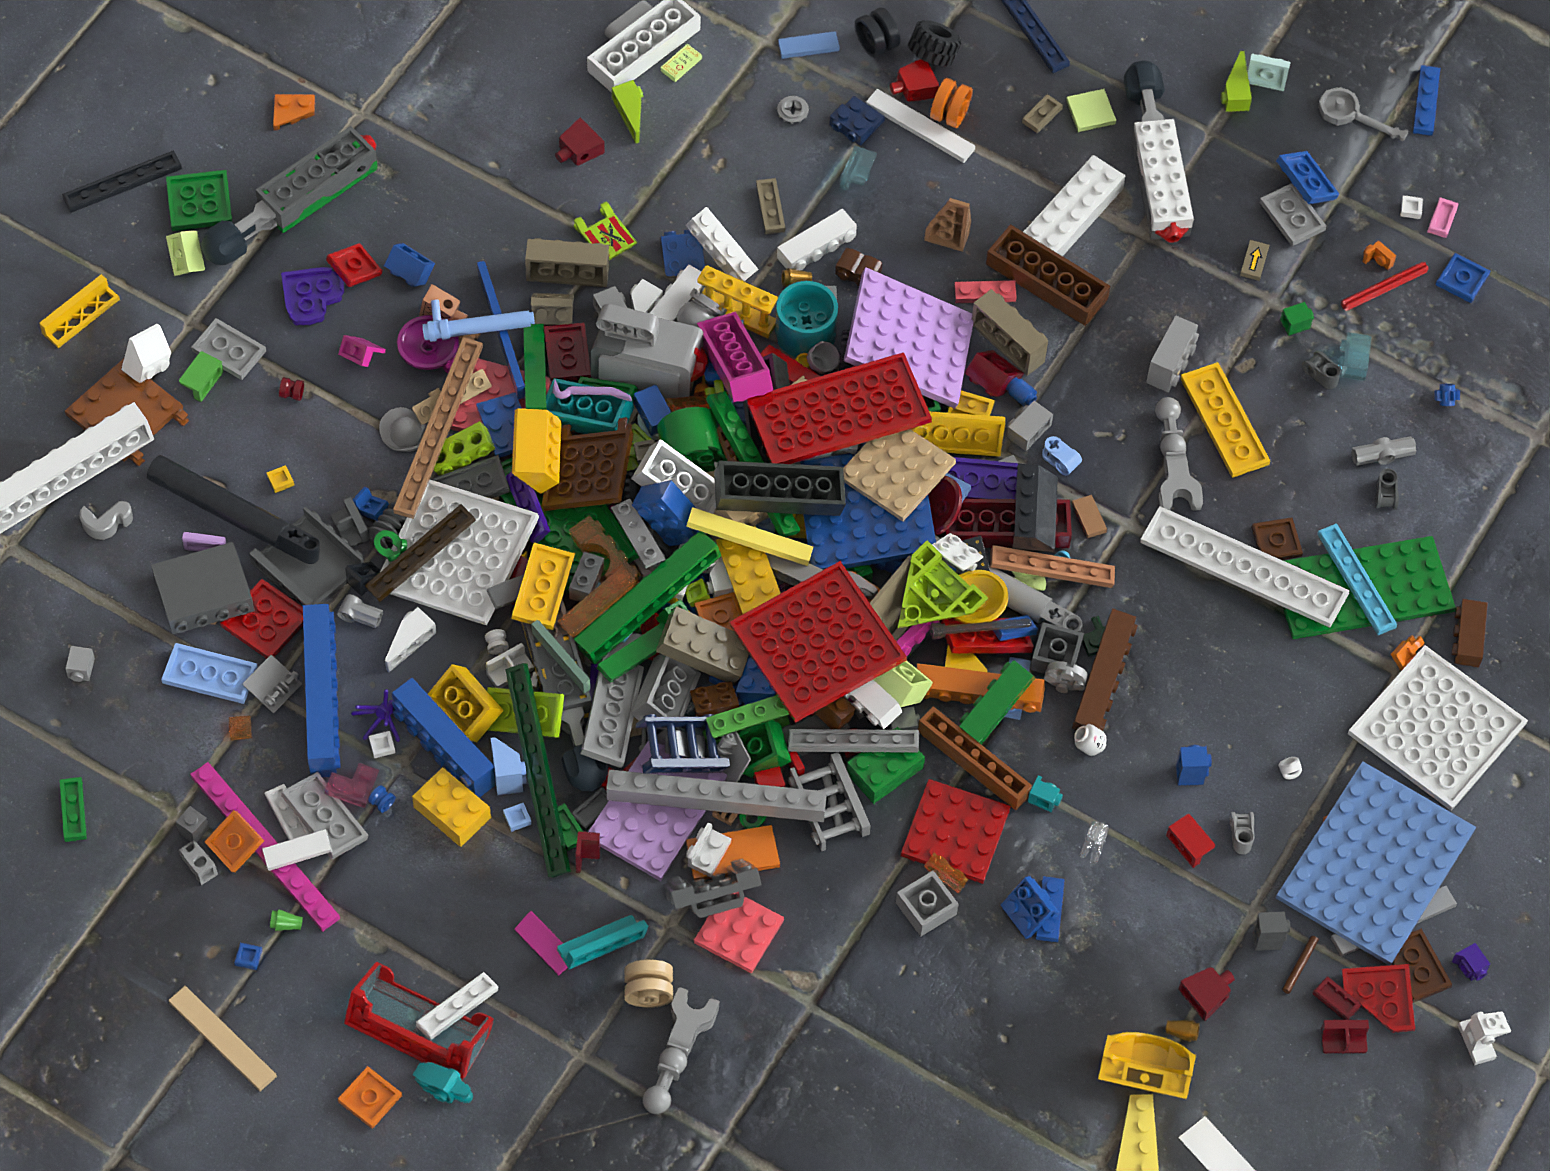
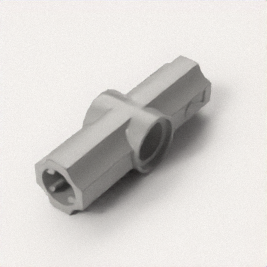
M1411 436L1394 440L1386 437L1379 438L1372 444L1353 447L1351 451L1352 459L1356 466L1374 462L1385 465L1393 462L1396 458L1415 455L1416 443Z

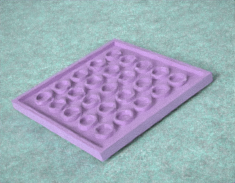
M865 268L861 276L844 361L858 366L904 352L922 395L955 409L959 403L974 322L972 320V313L869 268Z

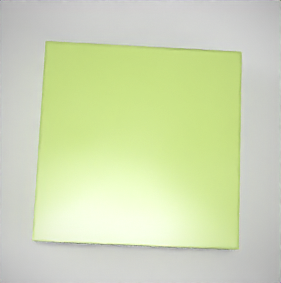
M1105 89L1067 97L1066 101L1078 132L1116 124V118Z

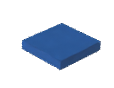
M1454 253L1438 278L1436 286L1472 303L1488 278L1490 270Z

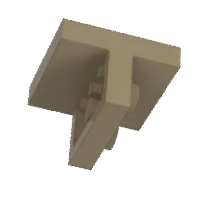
M533 293L531 305L535 324H572L574 294Z

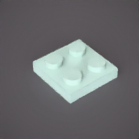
M1252 54L1248 69L1249 84L1284 91L1290 62Z

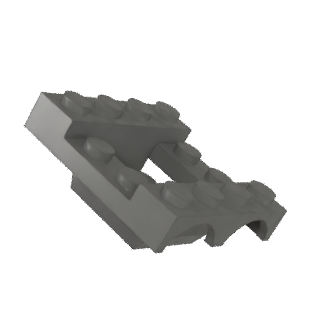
M737 859L731 861V865L727 866V876H725V873L713 875L712 880L704 882L703 879L692 881L691 884L686 879L676 876L667 879L668 883L663 884L667 901H670L671 905L675 906V909L689 906L699 918L742 907L744 901L743 890L761 886L762 884L757 867L744 859Z

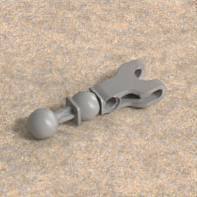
M1165 397L1159 400L1155 406L1156 416L1164 422L1165 429L1161 435L1160 449L1164 455L1166 481L1163 482L1158 495L1159 505L1170 510L1173 504L1172 500L1182 497L1188 500L1191 510H1201L1203 504L1202 487L1189 474L1186 443L1182 437L1183 431L1177 430L1176 419L1181 414V407L1174 398Z
M681 987L678 988L671 1004V1015L675 1025L670 1034L666 1049L659 1056L657 1073L660 1076L656 1085L648 1088L643 1095V1105L650 1113L661 1114L669 1108L671 1096L668 1089L672 1080H679V1074L687 1065V1058L697 1035L709 1030L714 1025L719 1010L718 1000L711 998L704 1008L699 1010L692 1009L687 1004L688 990Z

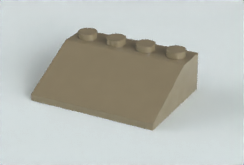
M911 556L906 558L870 602L891 635L898 628Z

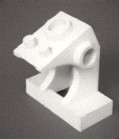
M1478 1012L1473 1014L1471 1019L1459 1022L1458 1024L1474 1065L1494 1060L1497 1056L1492 1046V1043L1495 1042L1494 1038L1511 1032L1503 1012L1488 1014Z

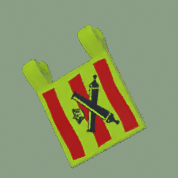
M604 202L600 205V212L606 218L587 228L583 219L578 217L574 220V228L584 237L587 243L609 245V260L635 246L637 242L615 215L609 203Z

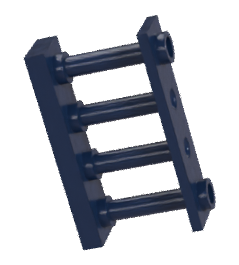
M655 714L643 716V719L636 723V728H647L651 752L649 761L642 765L643 774L721 773L729 768V758H721L718 755L716 739L712 738L706 722V718L714 714H706L701 717H656ZM656 728L667 729L671 756L669 759H662V756L659 754ZM675 728H686L689 758L679 756ZM695 728H705L709 751L708 758H701L698 754Z

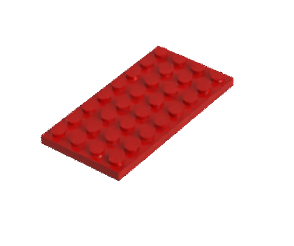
M904 352L779 388L762 396L757 395L746 399L770 463L793 464L932 423V417Z

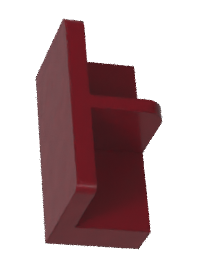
M1324 1020L1321 1027L1323 1053H1367L1366 1035L1369 1030V1020Z

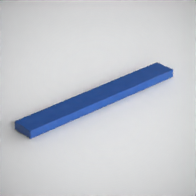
M484 261L477 262L478 276L490 314H502L486 263ZM507 330L496 331L518 400L525 398V384Z

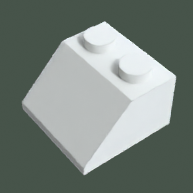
M155 324L129 338L121 370L138 383L152 378L161 371H165L169 366L171 351L160 325Z

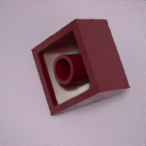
M994 350L976 353L965 374L970 377L969 380L972 383L981 385L985 388L987 394L995 397L1004 395L1007 392L1006 388L1009 382L1015 377L1020 379L1024 372Z

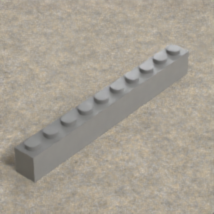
M609 770L606 789L607 800L817 822H824L827 793L826 791Z

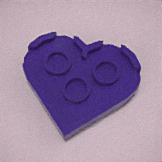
M320 267L281 273L286 311L294 325H312L322 322L326 314L327 305L339 303L342 300L345 288L344 281L336 272L332 271V268Z

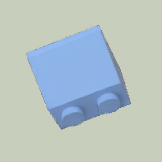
M491 738L497 796L523 792V784H527L525 761L520 762L519 753L497 738Z

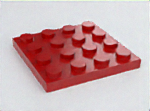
M929 779L903 846L901 857L983 884L1011 806Z

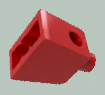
M922 59L898 70L897 82L890 83L892 94L903 92L908 102L933 99L939 89V84L929 63Z

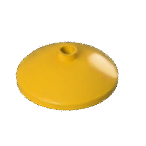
M986 570L967 571L959 575L968 585L974 584L988 597V600L973 614L953 617L955 620L967 625H983L995 620L1003 613L1008 603V590L1006 584L998 575Z

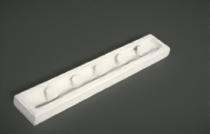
M876 89L866 101L867 105L889 120L963 163L975 150V145L879 89Z

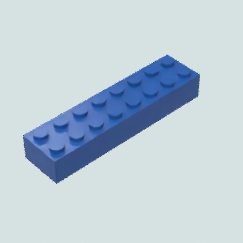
M329 604L303 605L307 752L310 776L318 772L321 777H336L337 768H341V761L339 755L340 738L338 735L339 717L337 710H339L337 697V660L335 655L337 651L334 611L330 612Z

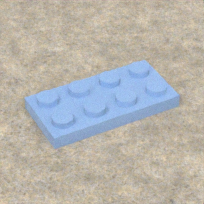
M175 643L161 680L163 684L244 704L249 690L242 684L258 667L257 663Z

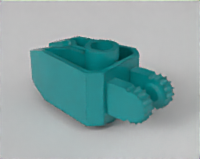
M432 1062L419 1063L413 1073L415 1081L420 1087L441 1102L452 1103L455 1099L463 1103H469L473 1099L469 1085L462 1082L460 1073L452 1068L448 1069Z

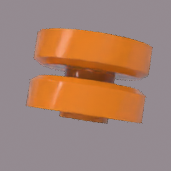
M945 78L934 98L930 118L938 122L946 118L948 126L958 128L968 110L973 92L972 87L962 84L957 88L956 81Z

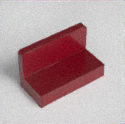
M578 831L576 873H581L582 858L600 859V833Z

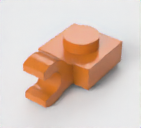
M1411 635L1406 641H1402L1390 654L1400 670L1407 666L1415 657L1416 651L1424 645L1425 642L1421 636L1415 639Z

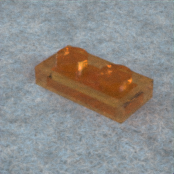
M935 853L931 855L924 865L930 872L934 871L940 880L957 893L963 889L968 881L962 871L954 869L944 857Z

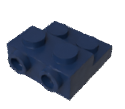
M853 96L845 105L841 104L830 115L829 125L833 130L845 135L851 142L861 146L885 121V116Z

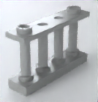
M628 499L611 507L639 556L638 559L634 560V563L644 578L653 572L660 562L665 560V557L641 516L632 506L631 499Z
M839 752L830 755V763L826 767L800 776L797 775L793 767L790 768V777H788L790 788L803 789L802 784L830 774L832 776L835 775L838 780L835 785L818 790L826 791V797L838 792L840 794L843 793L846 799L844 803L825 809L824 819L845 811L851 812L854 818L851 822L825 831H821L817 821H809L813 833H811L815 845L819 844L821 851L826 850V839L854 829L856 831L859 830L862 837L870 835L871 825Z

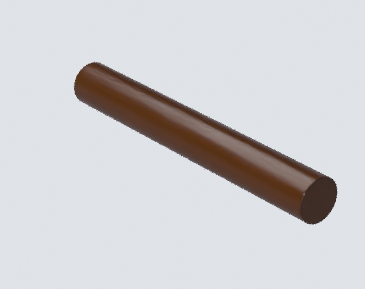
M1310 937L1282 988L1283 992L1290 994L1319 941L1317 937Z

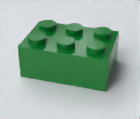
M920 751L861 752L847 762V772L853 782L875 804L924 768L925 756Z

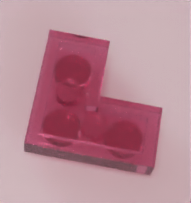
M359 763L353 779L332 772L324 794L365 808L379 770Z

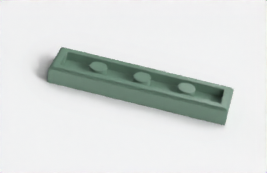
M536 620L531 626L532 634L584 694L589 691V677L540 621Z

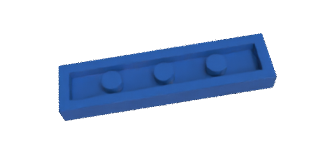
M1424 65L1420 67L1413 133L1433 135L1440 68Z

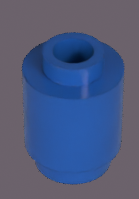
M1015 377L1007 385L1006 390L1009 392V395L1023 407L1025 405L1029 406L1033 401H1036L1037 391L1023 379Z

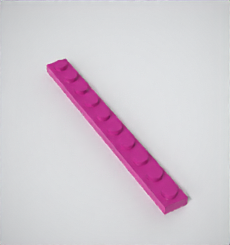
M205 763L191 773V778L225 818L233 810L238 811L261 836L264 842L255 853L267 866L263 848L278 843L210 763ZM295 863L271 870L322 932L340 920V915Z

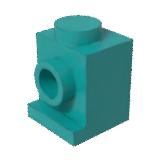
M1038 775L1029 793L1028 802L1052 812L1054 806L1060 805L1063 794H1060V789L1054 784L1041 781L1042 777Z

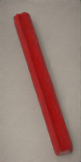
M1420 262L1343 299L1341 306L1345 311H1348L1427 273L1429 268L1425 262Z

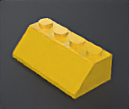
M518 408L515 410L512 474L540 494L559 484L561 420L548 410Z

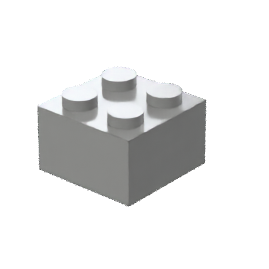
M934 871L929 872L897 892L896 904L920 936L925 935L957 915V901Z

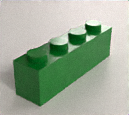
M1015 660L1011 664L1007 662L1000 671L1002 675L998 680L993 679L987 687L989 691L984 697L980 695L974 702L975 708L971 713L966 712L959 721L962 723L959 727L981 745L1035 680L1034 675Z

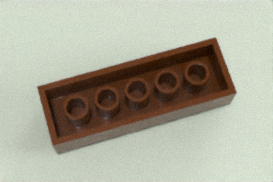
M1011 224L987 252L986 265L1010 280H1015V283L1084 326L1090 322L1108 300L1110 285Z

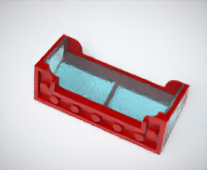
M376 962L351 991L344 1024L423 1063L432 1062L448 1069L452 1068L460 1073L462 1081L488 1039L494 1018L480 1012L475 1013L471 1019L463 1016L430 1041L416 1027V1022L440 1004L394 982L392 970Z

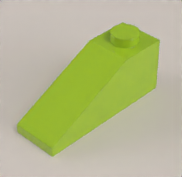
M1240 51L1226 82L1225 90L1221 92V103L1225 104L1226 112L1249 111L1252 98L1244 51Z
M634 80L611 88L612 101L635 143H639L641 98L643 97V92L640 86H636Z

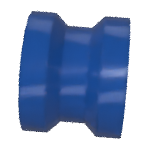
M380 785L371 793L368 802L371 805H376L378 810L384 813L393 805L396 796L386 792V788Z

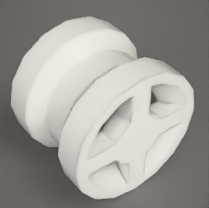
M496 629L486 633L485 640L489 644L487 649L490 654H502L509 649L508 642L505 641L506 632L504 630Z

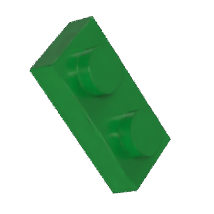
M564 803L558 807L566 849L569 851L577 847L578 831H583Z

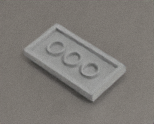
M318 772L282 791V798L311 834L327 830L332 852L327 854L331 859L338 857L368 839V834Z

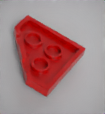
M1409 964L1342 969L1344 990L1360 1002L1363 1009L1393 1033L1415 1031Z

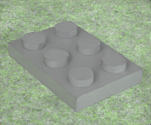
M1292 183L1260 198L1259 203L1291 246L1326 230L1325 223L1313 207L1303 199V196Z
M217 318L191 347L192 351L196 354L203 351L222 361L223 370L240 380L244 379L266 352L265 346Z

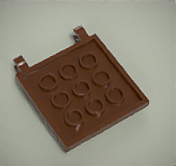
M627 417L619 418L617 430L575 435V430L570 431V424L562 425L559 484L544 492L541 505L544 511L621 502L634 435L632 424H627Z

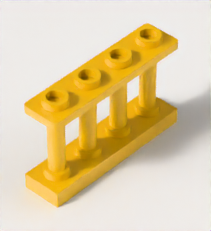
M706 265L697 279L699 284L706 286L702 294L720 305L718 308L720 311L722 308L728 310L726 314L736 312L740 320H743L745 329L769 338L775 328L776 318L768 314L771 313L776 305L778 297Z

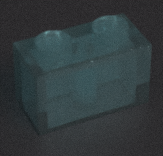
M1347 332L1346 339H1342L1340 351L1343 352V357L1340 356L1338 366L1341 369L1340 377L1365 381L1372 336Z

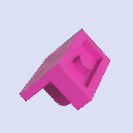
M344 335L338 355L361 366L368 367L373 352L385 353L386 349L363 338Z

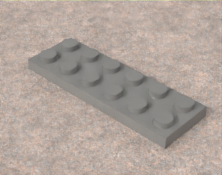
M607 654L606 656H604L601 659V662L610 657L611 655ZM637 665L612 683L598 671L581 749L582 755L622 768L625 762L634 718L631 711L639 694L644 667Z

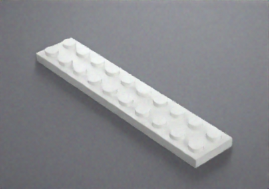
M1159 506L1141 537L1142 544L1328 627H1331L1349 595V590L1161 506Z

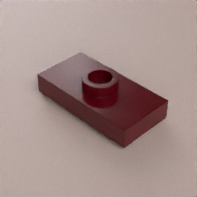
M1328 976L1312 993L1343 1020H1349L1362 1005Z

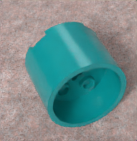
M800 281L789 285L779 295L776 307L775 334L779 346L787 354L797 357L801 353H808L813 346L821 341L834 344L838 303L835 295L829 288L813 281Z

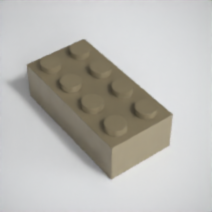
M540 238L528 239L525 258L526 281L607 287L609 245L583 243L580 241H552Z
M991 289L974 302L972 312L973 327L1024 372L1025 375L1028 376L1045 363L1048 346L1046 336L1041 332L1039 333L1029 320L1024 319L1015 307L1006 303L1002 295Z
M677 606L667 618L656 652L724 682H732V685L741 678L749 653L734 631Z

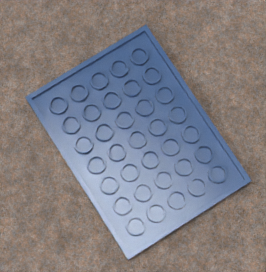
M1362 762L1279 890L1276 899L1382 962L1391 965L1476 827L1367 763Z

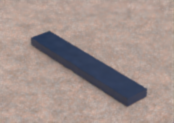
M1001 0L1052 73L1070 65V61L1026 0Z

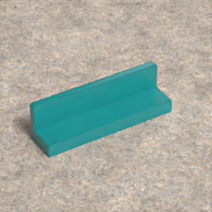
M629 915L558 945L557 951L570 970L644 938L648 925L645 920L636 922L634 917Z

